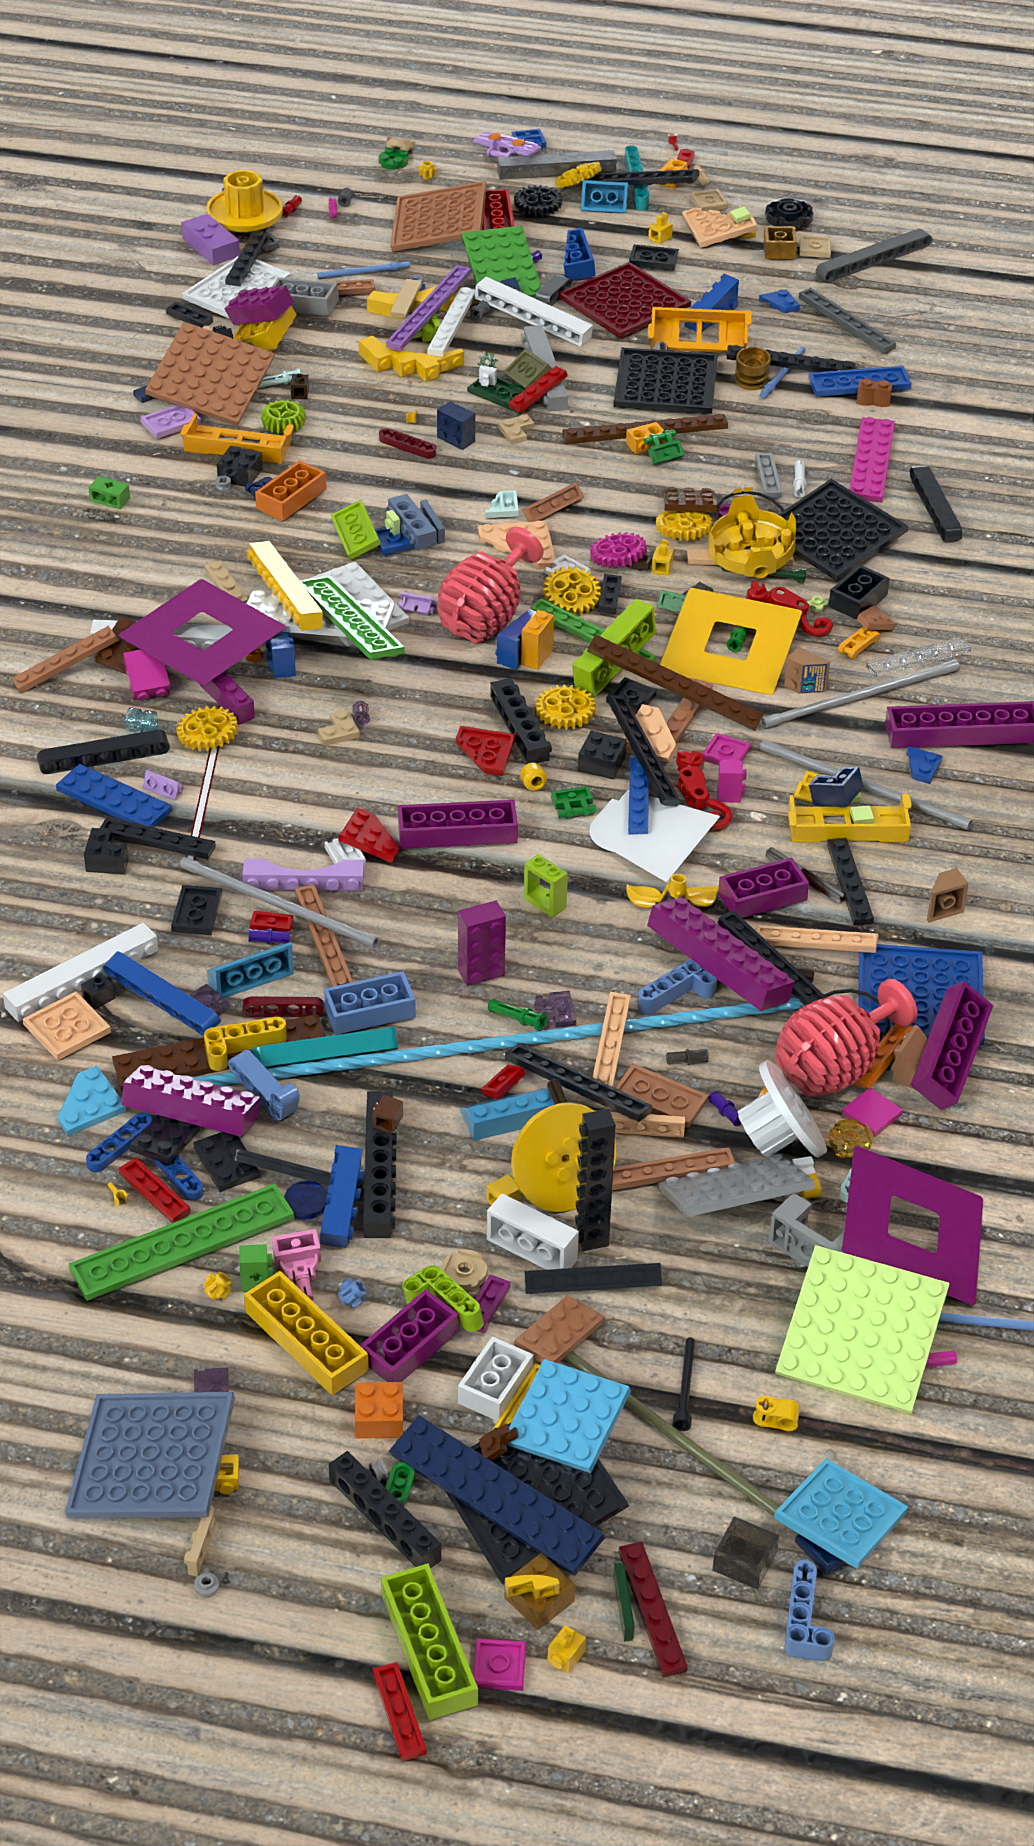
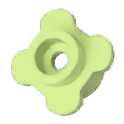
M813 596L810 601H807L810 609L814 612H821L824 610V606L828 605V600L820 596Z

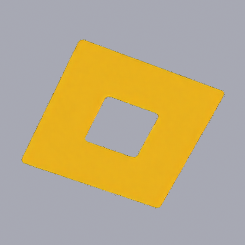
M690 588L660 665L687 678L772 695L802 611ZM718 621L756 630L747 659L741 660L705 652L704 649L715 622Z

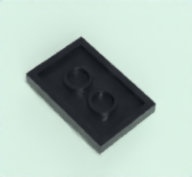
M633 244L629 262L637 267L658 268L667 271L675 270L679 249Z
M182 885L171 924V931L212 935L222 897V888Z
M157 1115L130 1144V1152L170 1164L199 1132L200 1126Z
M220 1132L193 1142L196 1153L219 1192L260 1178V1171L256 1166L235 1161L237 1149L247 1150L239 1136Z

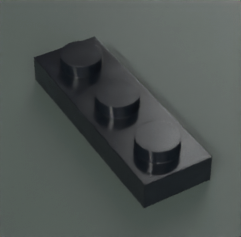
M177 302L166 308L167 315L201 328L213 323L212 316Z
M604 574L598 612L616 614L622 576Z

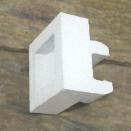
M481 365L479 368V383H481V386H495L497 382V368Z

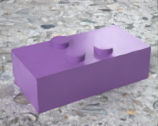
M209 214L181 222L182 238L212 265L234 259L240 255L239 240Z

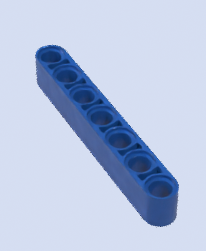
M119 951L103 965L104 971L110 977L203 1036L207 1029L217 1027L221 1022L220 1017L213 1010Z

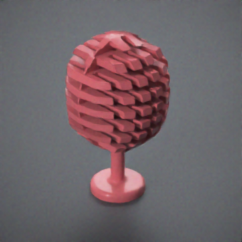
M516 526L508 530L506 533V543L512 552L505 560L494 558L482 551L467 557L448 573L441 584L438 594V613L442 626L448 628L457 637H464L477 644L481 643L484 640L483 638L488 640L510 622L516 613L520 600L518 574L516 569L512 567L519 559L535 563L544 555L542 544L530 531Z
M887 979L878 988L880 1006L870 1013L860 1008L848 995L831 996L805 1005L794 1013L783 1026L777 1041L775 1063L781 1068L788 1081L795 1084L806 1097L824 1096L850 1087L866 1074L875 1059L880 1039V1029L875 1024L886 1017L895 1024L904 1027L916 1021L917 1007L911 993L899 981Z

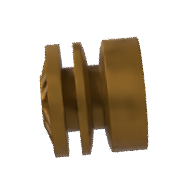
M759 347L741 349L736 357L735 382L737 385L748 390L763 388L769 381L770 354Z

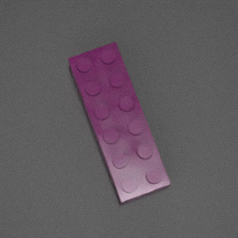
M515 800L398 805L400 849L518 843Z
M965 981L947 988L910 1086L940 1110L958 1103L993 1009V1005Z
M141 1065L123 1082L121 1105L242 1137L258 1120L260 1096L253 1095V1093L248 1091L233 1090L229 1086L214 1085L210 1081H199L190 1076H180L173 1074L171 1071H161L153 1069L152 1066Z

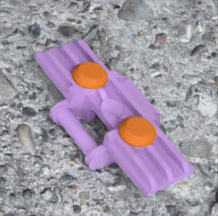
M488 131L473 139L474 143L489 146L487 150V156L511 157L518 156V154L531 156L541 149V146L536 143Z

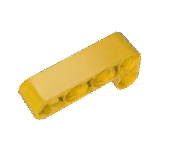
M281 1017L207 1029L204 1033L208 1064L214 1071L224 1070L228 1066L227 1054L252 1050L251 1048L257 1046L284 1043L287 1040L286 1021Z

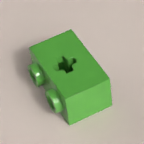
M98 476L89 486L90 501L121 509L130 499L129 484Z
M267 1244L239 1245L242 1292H248L273 1275V1268H268L272 1267V1253H267Z

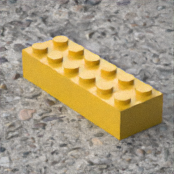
M281 1271L244 1294L245 1312L332 1396L369 1371L368 1353Z

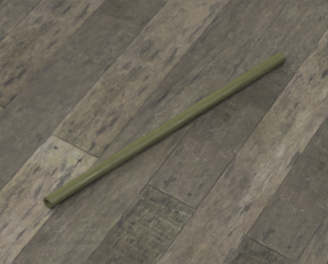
M573 1351L563 1358L577 1370L610 1380ZM629 1394L625 1406L774 1516L775 1511L780 1505Z

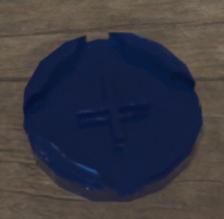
M300 1181L289 1187L284 1195L285 1200L294 1212V1217L303 1220L316 1218L317 1214L324 1213L325 1205H327V1191L317 1182Z

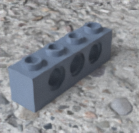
M408 494L388 499L386 509L387 511L393 510L399 517L400 529L403 535L407 536L410 544H413L417 550L437 545L436 529Z

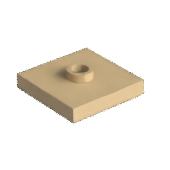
M719 189L690 193V199L697 208H702V211L728 209L729 204Z
M801 235L799 256L830 258L831 237Z

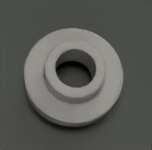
M203 1573L195 1579L194 1589L201 1597H212L219 1589V1580L212 1573Z

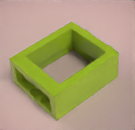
M537 854L524 863V899L552 918L567 908L568 873L540 854ZM540 878L550 884V891L540 885Z

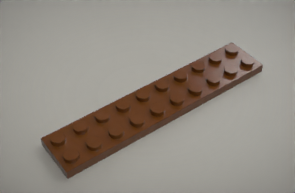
M318 1014L285 1020L287 1034L285 1042L326 1037ZM204 1037L112 1056L121 1092H123V1082L141 1065L152 1066L153 1069L171 1071L176 1075L190 1077L219 1072L209 1067ZM241 1052L227 1054L228 1061Z

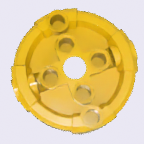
M745 487L744 492L753 491V487ZM742 488L734 490V494L742 492ZM752 495L733 498L728 514L717 520L712 526L711 531L708 524L709 557L715 564L731 572L745 575V577L764 578L784 566L790 560L792 554L795 553L796 519L794 514L791 512L788 521L775 513L759 510ZM752 545L750 548V553H747V550H744V548Z

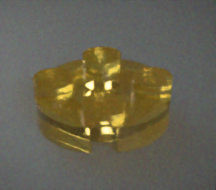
M840 1120L830 1130L829 1144L840 1158L853 1157L854 1146H860L867 1150H870L872 1146L873 1133L866 1124L865 1126L858 1124V1120ZM847 1136H851V1138L855 1140H849L847 1139Z

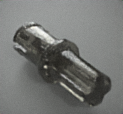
M685 1049V1051L666 1053V1062L669 1065L684 1063L690 1065V1063L708 1062L709 1060L707 1049Z

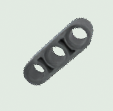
M557 274L554 275L537 291L535 299L553 306L559 300L558 293L570 288L572 280Z

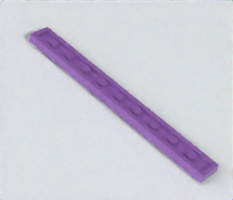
M456 265L386 341V347L395 351H401L471 274V268Z

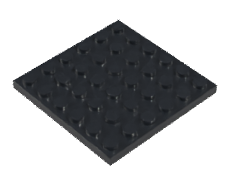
M621 347L613 407L712 414L718 354Z
M833 479L828 480L778 514L786 521H788L791 512L795 516L796 540L795 553L793 554L835 581L843 578L858 565H861L908 532L906 524Z
M480 1442L470 1447L482 1455ZM506 1445L508 1451L492 1461L593 1527H597L629 1507L628 1502L599 1458L592 1472L589 1473ZM446 1492L502 1585L505 1583V1578L511 1577L540 1554Z

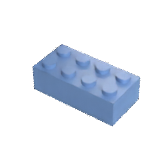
M404 971L323 989L324 1007L335 1035L416 1017V999Z

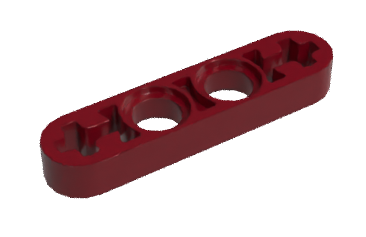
M383 428L379 431V441L381 443L427 459L434 458L437 455L436 445L390 428Z
M251 996L245 998L242 1005V1012L249 1017H305L315 1014L321 1016L324 1011V1002L318 997ZM276 1005L278 1008L270 1009L267 1006ZM290 1005H296V1006H298L299 1008H297V1009H291V1008H289L288 1006H290Z

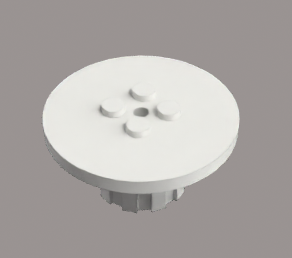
M770 1060L761 1063L759 1071L768 1092L738 1110V1117L754 1145L768 1158L791 1142L799 1139L815 1157L824 1155L827 1152V1147L822 1134L796 1090Z

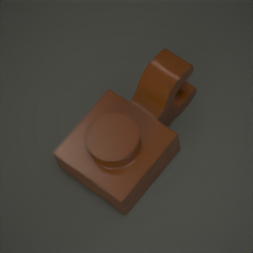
M504 1424L500 1428L496 1427L481 1437L479 1442L482 1455L493 1461L508 1451L506 1444L519 1437L517 1428L514 1427L510 1430L509 1425Z

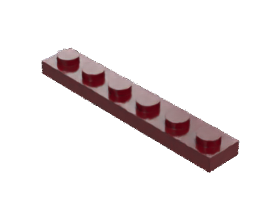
M643 1542L619 1546L618 1553L624 1564L630 1587L662 1677L687 1672V1663Z

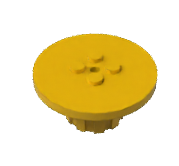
M236 170L235 172L228 173L223 180L224 191L214 195L206 206L207 214L213 217L225 229L236 232H250L267 228L275 224L283 214L281 199L276 194L263 189L261 175L252 170Z
M578 1103L555 1104L534 1115L520 1131L512 1151L511 1169L517 1188L532 1204L552 1212H565L576 1209L575 1202L579 1200L576 1192V1186L579 1185L577 1170H580L577 1156L581 1154L578 1146V1140L581 1139L579 1124H582V1114L594 1112L593 1109ZM615 1141V1147H614V1165H613V1170H614V1166H615V1162H616V1141Z

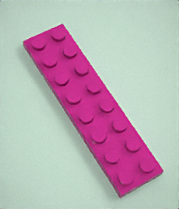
M862 417L849 490L867 501L881 503L883 501L895 421L889 419H875L872 417Z

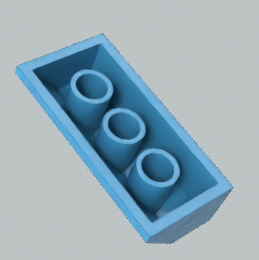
M291 942L208 969V985L217 1000L293 975Z
M541 1088L461 1107L460 1111L473 1141L522 1130L524 1125L534 1115L555 1104L549 1089Z

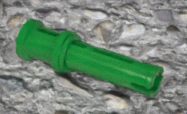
M737 625L736 629L731 632L730 639L727 641V648L730 651H741L747 637L746 631L748 627Z
M491 999L488 1003V1010L490 1012L518 1020L523 1026L529 1025L535 1027L537 1031H542L547 1025L548 1017L546 1013H537L531 1008H518L496 999Z

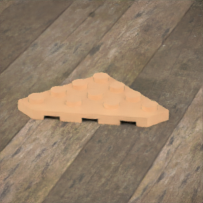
M697 207L682 212L683 218L700 248L758 230L757 223L752 216H750V219L736 223L730 213L724 215L720 211L715 210L706 212L702 211V208Z
M547 521L478 525L480 542L484 544L488 542L494 545L495 549L503 553L512 552L506 543V533L510 528L516 526L530 531L540 541L544 550L543 557L538 562L533 563V567L537 569L552 568V562L556 559Z

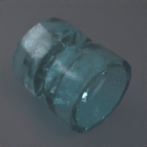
M132 707L127 710L125 716L126 731L136 733L139 730L140 732L156 730L158 714L156 711L144 710L142 712L141 709Z

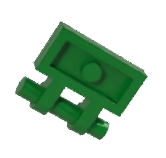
M664 430L660 434L654 433L644 438L645 444L651 443L653 447L648 449L653 465L685 455L680 440L673 441L672 437L676 436L675 430ZM663 439L666 441V443L660 444L659 442Z
M588 786L551 791V799L555 810L563 809L557 811L558 818L565 817L570 819L577 815L589 816L590 813H596L597 811L596 805L588 806V804H593V796Z

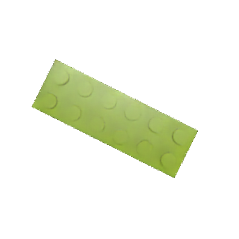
M635 599L605 629L600 637L637 654L656 634L654 606ZM586 649L572 665L575 689L577 687H580V691L586 689V694L591 693V698H595L622 668L587 652Z
M429 1564L381 1577V1595L428 1719H436L477 1706L478 1687Z

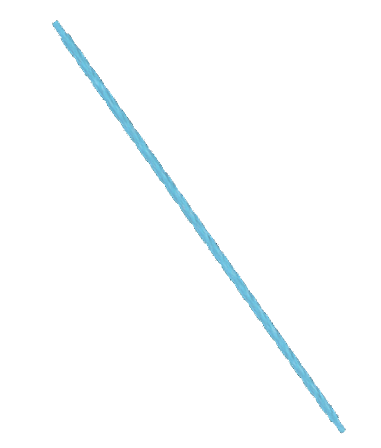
M790 998L787 1003L763 1011H759L753 1005L747 1003L736 1006L679 1012L671 1015L627 1019L624 1031L631 1032L654 1027H668L685 1023L743 1017L750 1014L758 1015L781 1010H795L805 1005L797 998ZM604 1023L462 1041L447 1045H433L415 1049L357 1055L349 1058L290 1064L283 1067L275 1066L266 1069L275 1079L298 1075L326 1073L333 1070L340 1071L365 1066L423 1060L430 1057H445L462 1053L512 1048L518 1043L522 1045L550 1043L558 1040L601 1036ZM232 1072L192 1077L199 1081H210L218 1086L242 1084Z

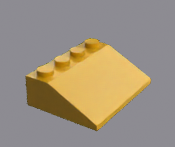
M290 306L277 320L241 324L233 337L235 340L244 343L250 342L258 348L270 352L274 351L283 339L284 334L288 331L289 326L293 323L296 313L292 306Z

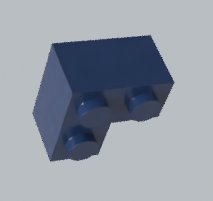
M842 766L834 776L817 775L809 783L813 805H821L823 807L830 805L846 807L864 788L859 767Z

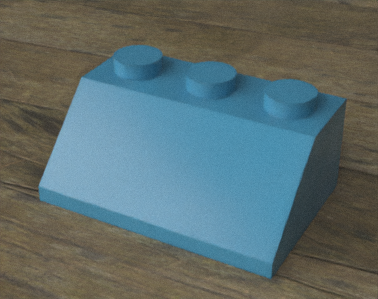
M583 180L581 211L626 213L628 183Z

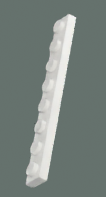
M468 287L460 288L427 349L428 355L444 356L475 298L474 289Z

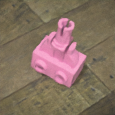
M312 1229L271 1237L276 1269H281L284 1275L293 1283V1276H295L296 1286L313 1300L314 1296L312 1294L309 1273L312 1281L316 1279L315 1271L318 1262H321L317 1230Z

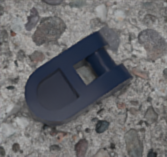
M264 477L254 483L248 482L245 490L252 493L256 498L255 492L273 480V478Z

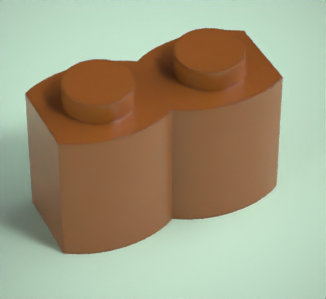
M870 379L859 380L857 404L889 407L892 383L885 380L877 382Z

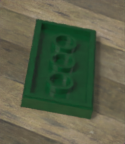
M497 377L495 386H481L479 379H477L467 387V392L519 413L511 409L508 403L525 390L523 387Z

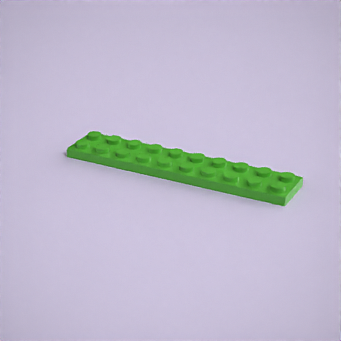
M332 576L299 580L322 612L369 659L379 660L381 657H396L398 654L405 653V646Z
M274 1183L68 1264L69 1270L86 1301L293 1220L294 1212Z

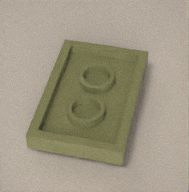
M525 348L503 372L511 380L526 389L545 375L551 367Z

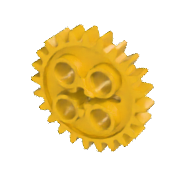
M599 162L585 163L577 166L575 169L573 168L562 173L554 181L557 188L574 186L580 183V181L592 178L602 168Z
M661 511V514H658V517H656V529H658V532H661L662 536L666 535V538L673 537V540L679 538L680 541L682 539L689 541V538L696 540V537L702 538V535L707 536L708 524L709 529L712 528V518H710V514H707V512Z
M570 565L568 569L561 566V571L555 569L554 573L550 572L549 577H546L543 585V595H545L544 600L574 615L579 613L582 616L583 611L589 613L590 609L594 610L595 605H598L601 587H599V581H595L596 576L590 577V571L584 573L585 568L579 571L578 566L574 569Z
M565 684L563 688H560L558 685H556V689L549 687V691L543 690V694H539V698H536V715L540 716V721L544 720L545 725L551 723V727L557 725L558 729L562 726L566 730H568L569 726L575 729V725L582 727V723L588 724V720H593V716H595V698H591V693L586 694V689L580 691V687L574 689L573 685L569 688Z
M206 706L204 710L199 707L197 712L191 710L192 714L186 713V718H180L181 722H178V727H176L178 740H180L181 744H185L186 748L191 746L192 750L198 748L199 751L203 748L209 751L211 747L216 750L218 745L223 747V743L229 744V739H234V735H237L238 730L237 719L234 717L233 712L229 713V709L223 711V707L216 709V706H213L212 709Z

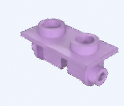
M410 592L400 593L402 601H399L398 606L403 611L414 612L415 607H418L417 613L430 615L434 614L435 609H437L435 599L430 596H418Z
M149 770L145 772L144 789L172 800H176L177 794L182 793L184 790V786L180 782Z

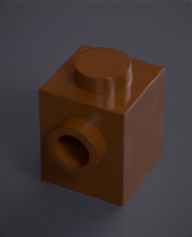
M383 1095L380 1101L376 1102L373 1106V1128L393 1134L403 1117V1101Z

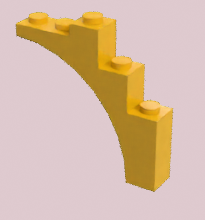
M463 283L439 310L448 312L458 291L463 287ZM437 286L419 291L409 312L413 313ZM372 291L367 298V312L391 317L390 312L399 293Z
M374 336L358 340L359 355L377 372L393 368L401 377L416 373L427 382L439 378V373L464 366V351L462 349L448 351L443 357L428 355V353H415L404 350L395 351L387 348L386 344L380 342Z

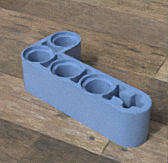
M692 959L688 960L639 990L638 1011L645 1015L653 1014L691 990L703 998H711L716 994L717 978Z
M244 1050L228 1061V1066L232 1073L249 1092L260 1096V1104L274 1120L280 1122L297 1110L300 1095L296 1087L291 1083L282 1087L249 1050Z
M801 1560L794 1567L785 1650L793 1657L826 1661L832 1656L835 1637L833 1632L827 1628L811 1626L817 1569L811 1561ZM802 1577L807 1578V1581H802Z

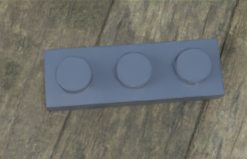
M427 500L420 501V511L437 531V543H445L444 526Z

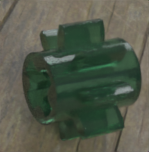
M484 352V356H478L480 362L477 365L497 368L495 362H498V360L493 359V353L488 356V353ZM486 360H489V365L485 363Z

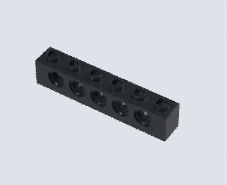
M512 678L490 682V697L509 732L515 734V743L526 763L549 761L550 752H552L551 743L546 740L544 731L539 728L538 720L533 717L531 708L526 705L525 697L521 696L518 685H515Z
M348 1450L329 1463V1481L415 1567L429 1564L431 1569L442 1561L441 1543Z

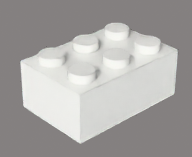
M492 1336L459 1383L458 1404L498 1421L533 1367V1354Z

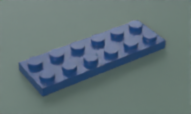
M904 366L809 373L808 376L816 397L857 394L859 380L870 379L875 382L881 380L892 383L891 391L911 389L912 385Z
M78 764L56 784V791L126 822L155 827L172 811L171 804L82 764Z

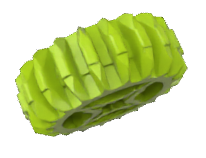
M275 400L274 403L269 402V405H265V408L262 409L261 421L263 427L273 434H284L289 424L294 426L292 432H298V429H302V426L305 425V410L303 406H300V403H295V401Z

